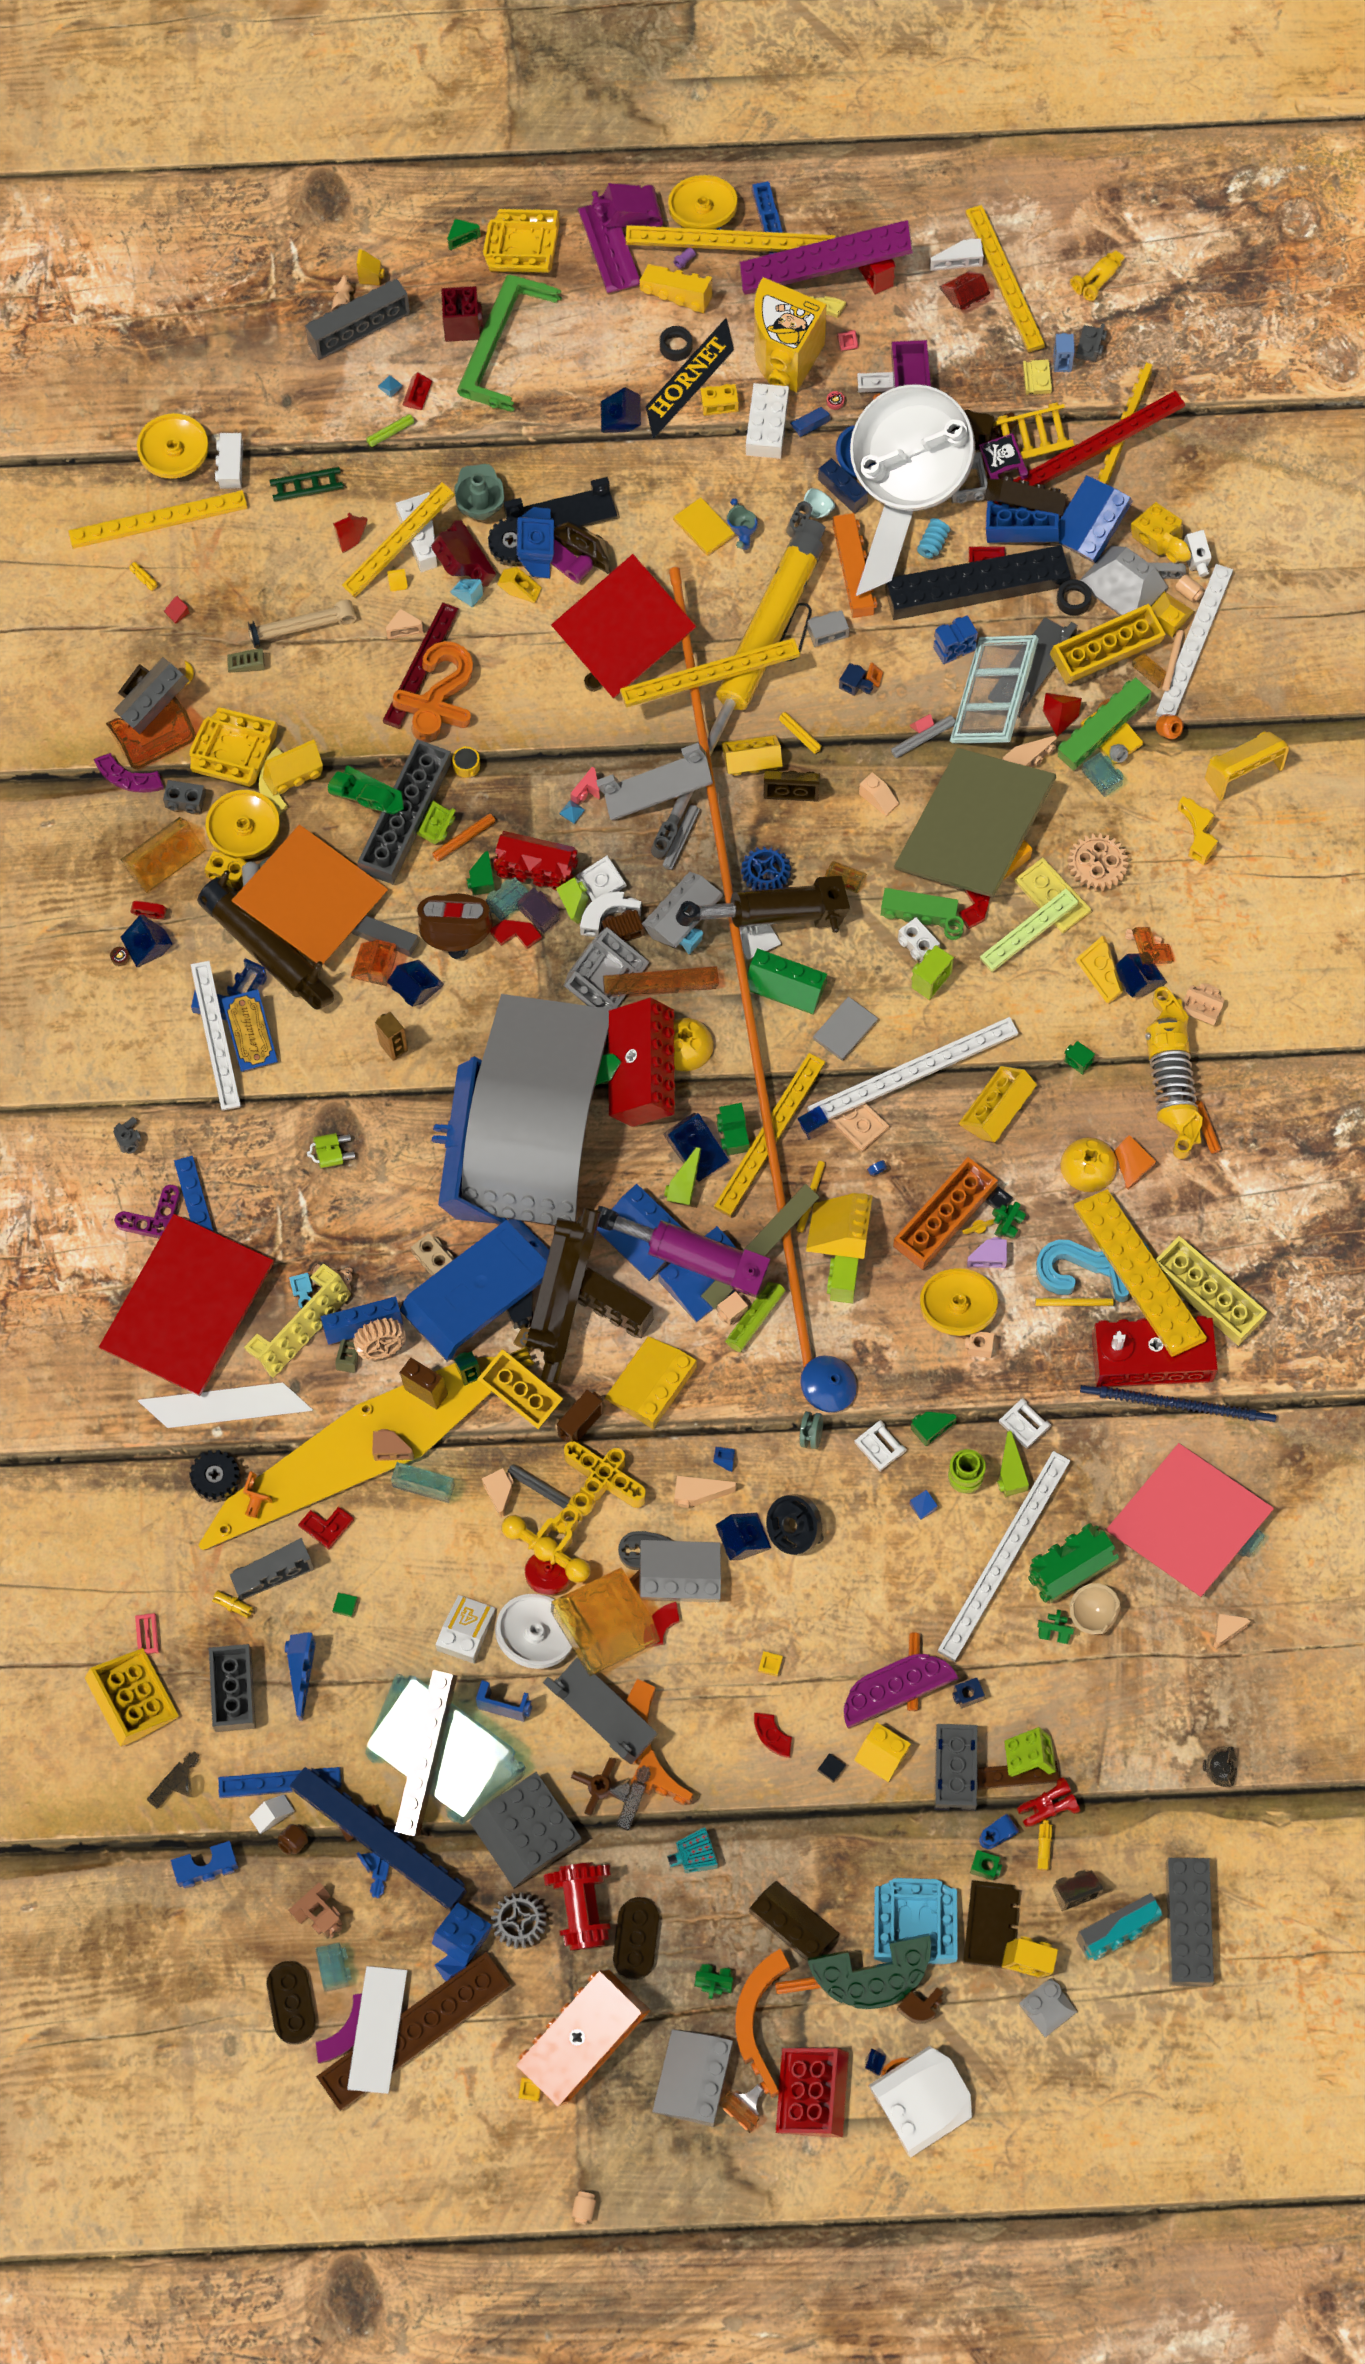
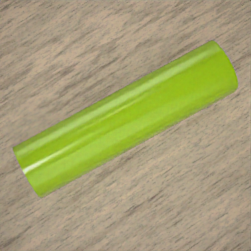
M767 1283L725 1340L729 1347L737 1352L743 1350L785 1293V1289L781 1284Z

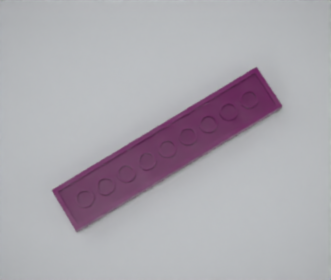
M908 220L741 261L740 270L744 295L755 293L763 277L778 284L787 285L912 254L910 223Z

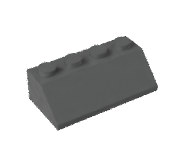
M162 657L113 711L138 734H141L189 680L168 660Z

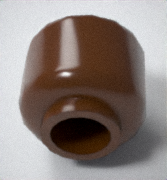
M289 1824L278 1836L279 1848L287 1855L298 1854L308 1843L307 1830L300 1824Z

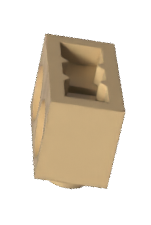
M428 1233L411 1246V1251L428 1273L433 1276L453 1261L454 1257L448 1250L444 1251L441 1248L442 1244L437 1237H432ZM428 1246L433 1248L429 1252L423 1251V1249ZM439 1260H443L445 1262L441 1266L435 1264Z

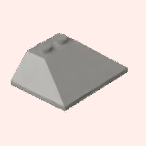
M1111 546L1080 579V581L1085 582L1089 586L1091 595L1120 616L1146 604L1152 606L1163 592L1168 589V586L1155 567L1129 548Z
M606 927L586 947L568 972L564 987L588 1006L615 1009L649 962Z

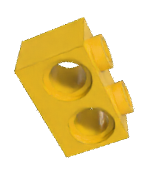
M213 851L204 869L206 878L214 879L220 877L225 870H228L230 872L228 881L240 890L243 885L242 867L246 864V861ZM218 864H223L221 867H215ZM235 870H239L236 874L232 873Z

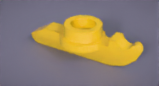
M995 1219L985 1222L983 1220H976L972 1227L964 1229L962 1232L963 1234H970L972 1232L981 1234L985 1232L986 1227L994 1224Z

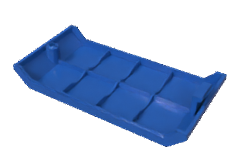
M505 1220L409 1293L400 1308V1312L448 1362L453 1358L460 1345L542 1283L550 1250L521 1220Z

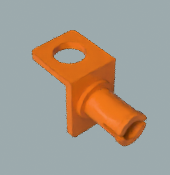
M250 1471L243 1493L250 1498L245 1515L257 1518L261 1503L264 1501L272 1503V1499L268 1496L252 1492L257 1475Z

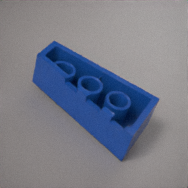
M987 501V543L1059 542V514L1040 510L1035 512L1028 511L1024 507L1018 509L1009 507L1008 504L996 505L992 501Z

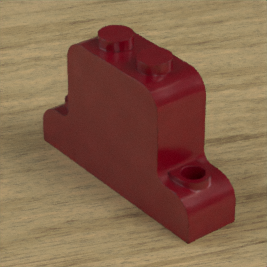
M455 520L447 531L440 532L431 545L440 563L451 576H470L472 579H480L482 586H488L496 576V572L462 520Z

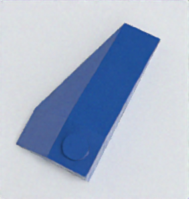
M310 1632L290 1635V1640L285 1643V1653H287L296 1714L300 1721H303L316 1647L314 1636Z

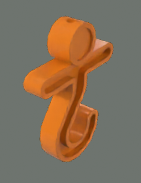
M444 641L434 644L427 649L422 662L423 669L427 672H432L439 663L450 661L457 667L455 672L433 685L423 695L404 690H397L393 694V706L395 708L414 714L411 730L418 740L424 742L435 740L440 734L441 722L460 728H466L470 724L471 713L469 710L444 703V700L466 687L472 676L473 661L471 655L463 646L455 642Z

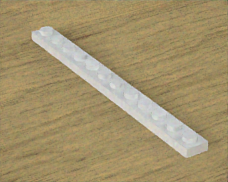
M1008 1017L807 1107V1110L814 1124L818 1125L1018 1035V1031L1011 1018Z
M1054 1451L1052 1452L937 1651L938 1653L954 1662L956 1661L1071 1460Z

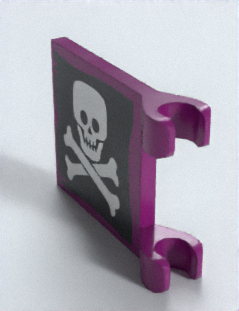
M1013 433L979 445L991 479H999V474L1017 468L1022 480L1028 478V472Z

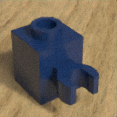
M849 663L839 679V689L853 696L856 695L859 689L866 694H870L873 690V683L865 680L866 670L859 665Z

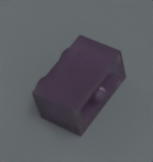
M535 888L531 889L517 901L518 910L543 934L560 920L558 907L554 903L550 904L545 894L541 891L538 892Z

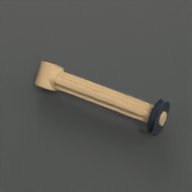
M341 600L335 604L334 608L260 626H255L254 621L253 624L248 622V632L255 648V645L260 647V640L334 622H339L342 625L351 624L356 620V614L350 600Z

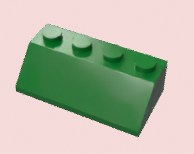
M758 948L747 974L750 992L812 1015L827 984V973Z

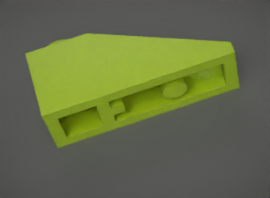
M696 1147L670 1181V1185H666L664 1196L667 1197V1201L691 1205L701 1148Z
M1012 1431L1007 1432L1000 1477L997 1480L1000 1492H1004L1005 1497L1026 1492L1029 1488Z

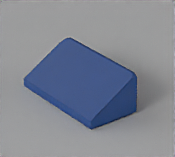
M819 407L791 422V425L801 437L829 422L830 414L822 407Z

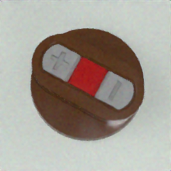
M462 893L433 895L423 899L417 907L420 936L428 945L439 950L461 951L472 948L482 942L492 928L493 920L488 903L472 895Z

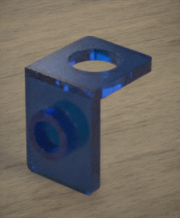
M820 1106L797 1118L808 1140L811 1139L809 1133L828 1123V1119Z

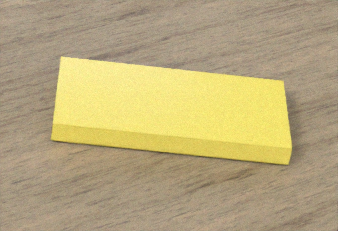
M1041 858L1014 879V882L1039 909L1064 889H1067L1077 899L1078 905L1054 923L1062 933H1065L1091 913L1092 909L1044 858Z

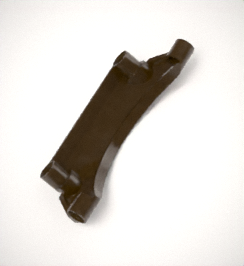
M584 1208L583 1215L578 1218L577 1222L559 1217L556 1220L554 1236L531 1327L528 1331L527 1343L525 1344L527 1347L544 1352L543 1359L545 1364L541 1379L548 1382L558 1383L582 1280L601 1216V1212L598 1210Z

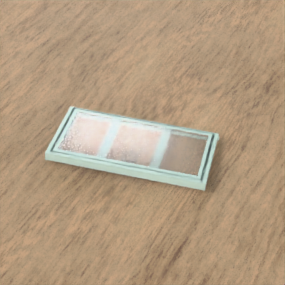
M1036 635L979 637L950 738L951 743H997L1011 741L1039 639Z

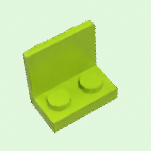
M1040 1727L1004 1741L1008 1774L1011 1777L1036 1767L1043 1769L1048 1774L1056 1772L1052 1738Z

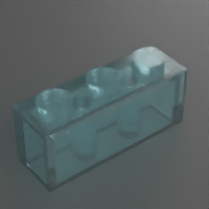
M398 1462L391 1478L393 1488L446 1503L450 1502L455 1487L454 1478Z

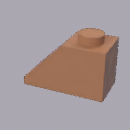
M388 1429L373 1431L372 1454L375 1461L414 1460L412 1449L393 1431Z

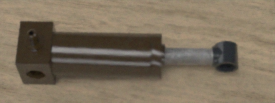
M842 875L817 877L814 884L810 886L733 892L730 903L698 906L691 901H686L681 904L676 914V921L686 927L701 919L726 917L732 918L735 927L814 921L815 928L831 927L832 932L837 933L840 931L839 926L850 910V905Z

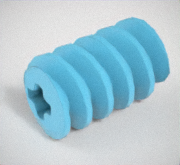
M931 519L917 547L918 553L928 559L938 556L940 554L939 550L942 549V545L948 537L947 533L951 531V528L940 519Z

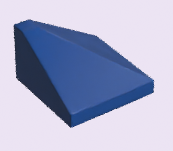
M715 1447L713 1462L732 1472L735 1449Z

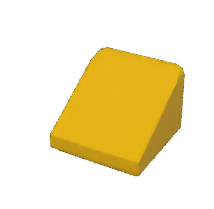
M405 569L387 571L391 592L408 589Z

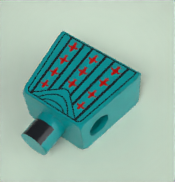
M706 1827L677 1841L676 1847L678 1852L667 1856L670 1868L682 1864L685 1873L718 1868Z

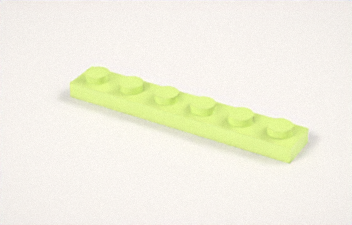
M1064 889L982 954L980 960L991 972L995 971L1078 905L1077 899L1067 889Z

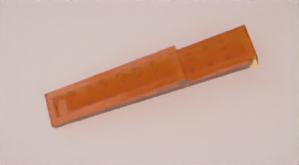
M717 966L603 976L604 995L678 993L679 990L717 989L719 985Z

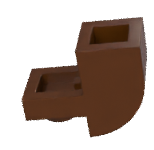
M937 1987L923 2002L911 1991L897 2006V2011L912 2023L924 2024L930 2022L936 2016L932 2007L934 2009L939 2007L943 2002L941 1997L944 1992Z

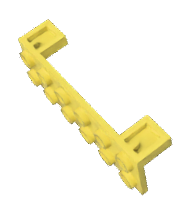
M322 1264L310 1277L321 1289L271 1342H268L259 1334H256L244 1347L249 1354L261 1362L272 1378L281 1372L283 1367L295 1357L296 1353L322 1328L323 1324L320 1316L335 1313L351 1296L340 1275L325 1264Z

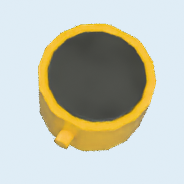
M467 746L461 747L454 752L452 762L455 773L463 778L475 776L480 770L479 753L474 748Z

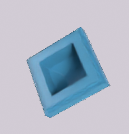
M570 800L559 815L575 824L585 809Z

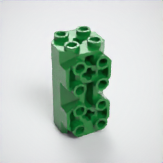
M1087 1524L1081 1529L1082 1532L1075 1535L1073 1533L1065 1539L1066 1543L1060 1547L1059 1544H1055L1048 1549V1553L1043 1556L1039 1554L1031 1560L1033 1563L1030 1565L1028 1579L1033 1586H1037L1039 1589V1595L1043 1602L1049 1601L1053 1603L1118 1562V1554L1114 1555L1112 1552L1115 1550L1113 1543L1103 1530L1098 1531L1099 1527L1097 1525Z

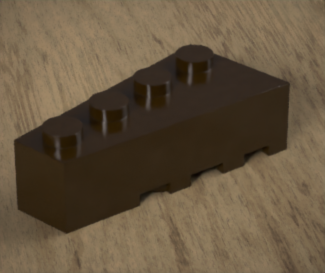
M1003 476V479H988L984 497L985 501H999V504L1016 505L1018 508H1031L1032 511L1040 510L1063 516L1067 494L1061 493V489L1051 488L1047 490L1045 485L1035 484V486H1031L1028 481L1019 480L1018 483L1013 481L1014 478Z

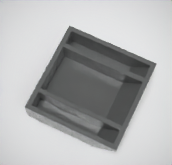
M537 1772L486 1804L469 1821L514 1889L582 1844L580 1835Z

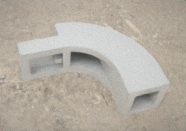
M610 892L599 896L585 909L581 919L580 934L597 937L600 934L602 921L612 914L623 913L626 910L634 911L636 909L639 916H641V901L634 898L624 899V892Z

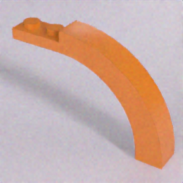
M781 1948L766 1957L748 1977L739 1996L735 2017L737 2042L745 2064L751 2061L754 2062L750 2065L756 2076L760 2074L763 2080L760 2085L763 2087L765 2095L769 2093L771 2098L779 2095V2091L756 2047L753 2023L756 2008L764 1992L775 1980L791 1971Z

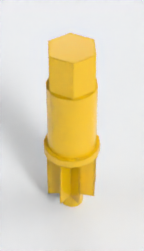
M1043 1820V1824L1039 1825L1037 1869L1048 1871L1050 1865L1052 1825H1049L1048 1820Z

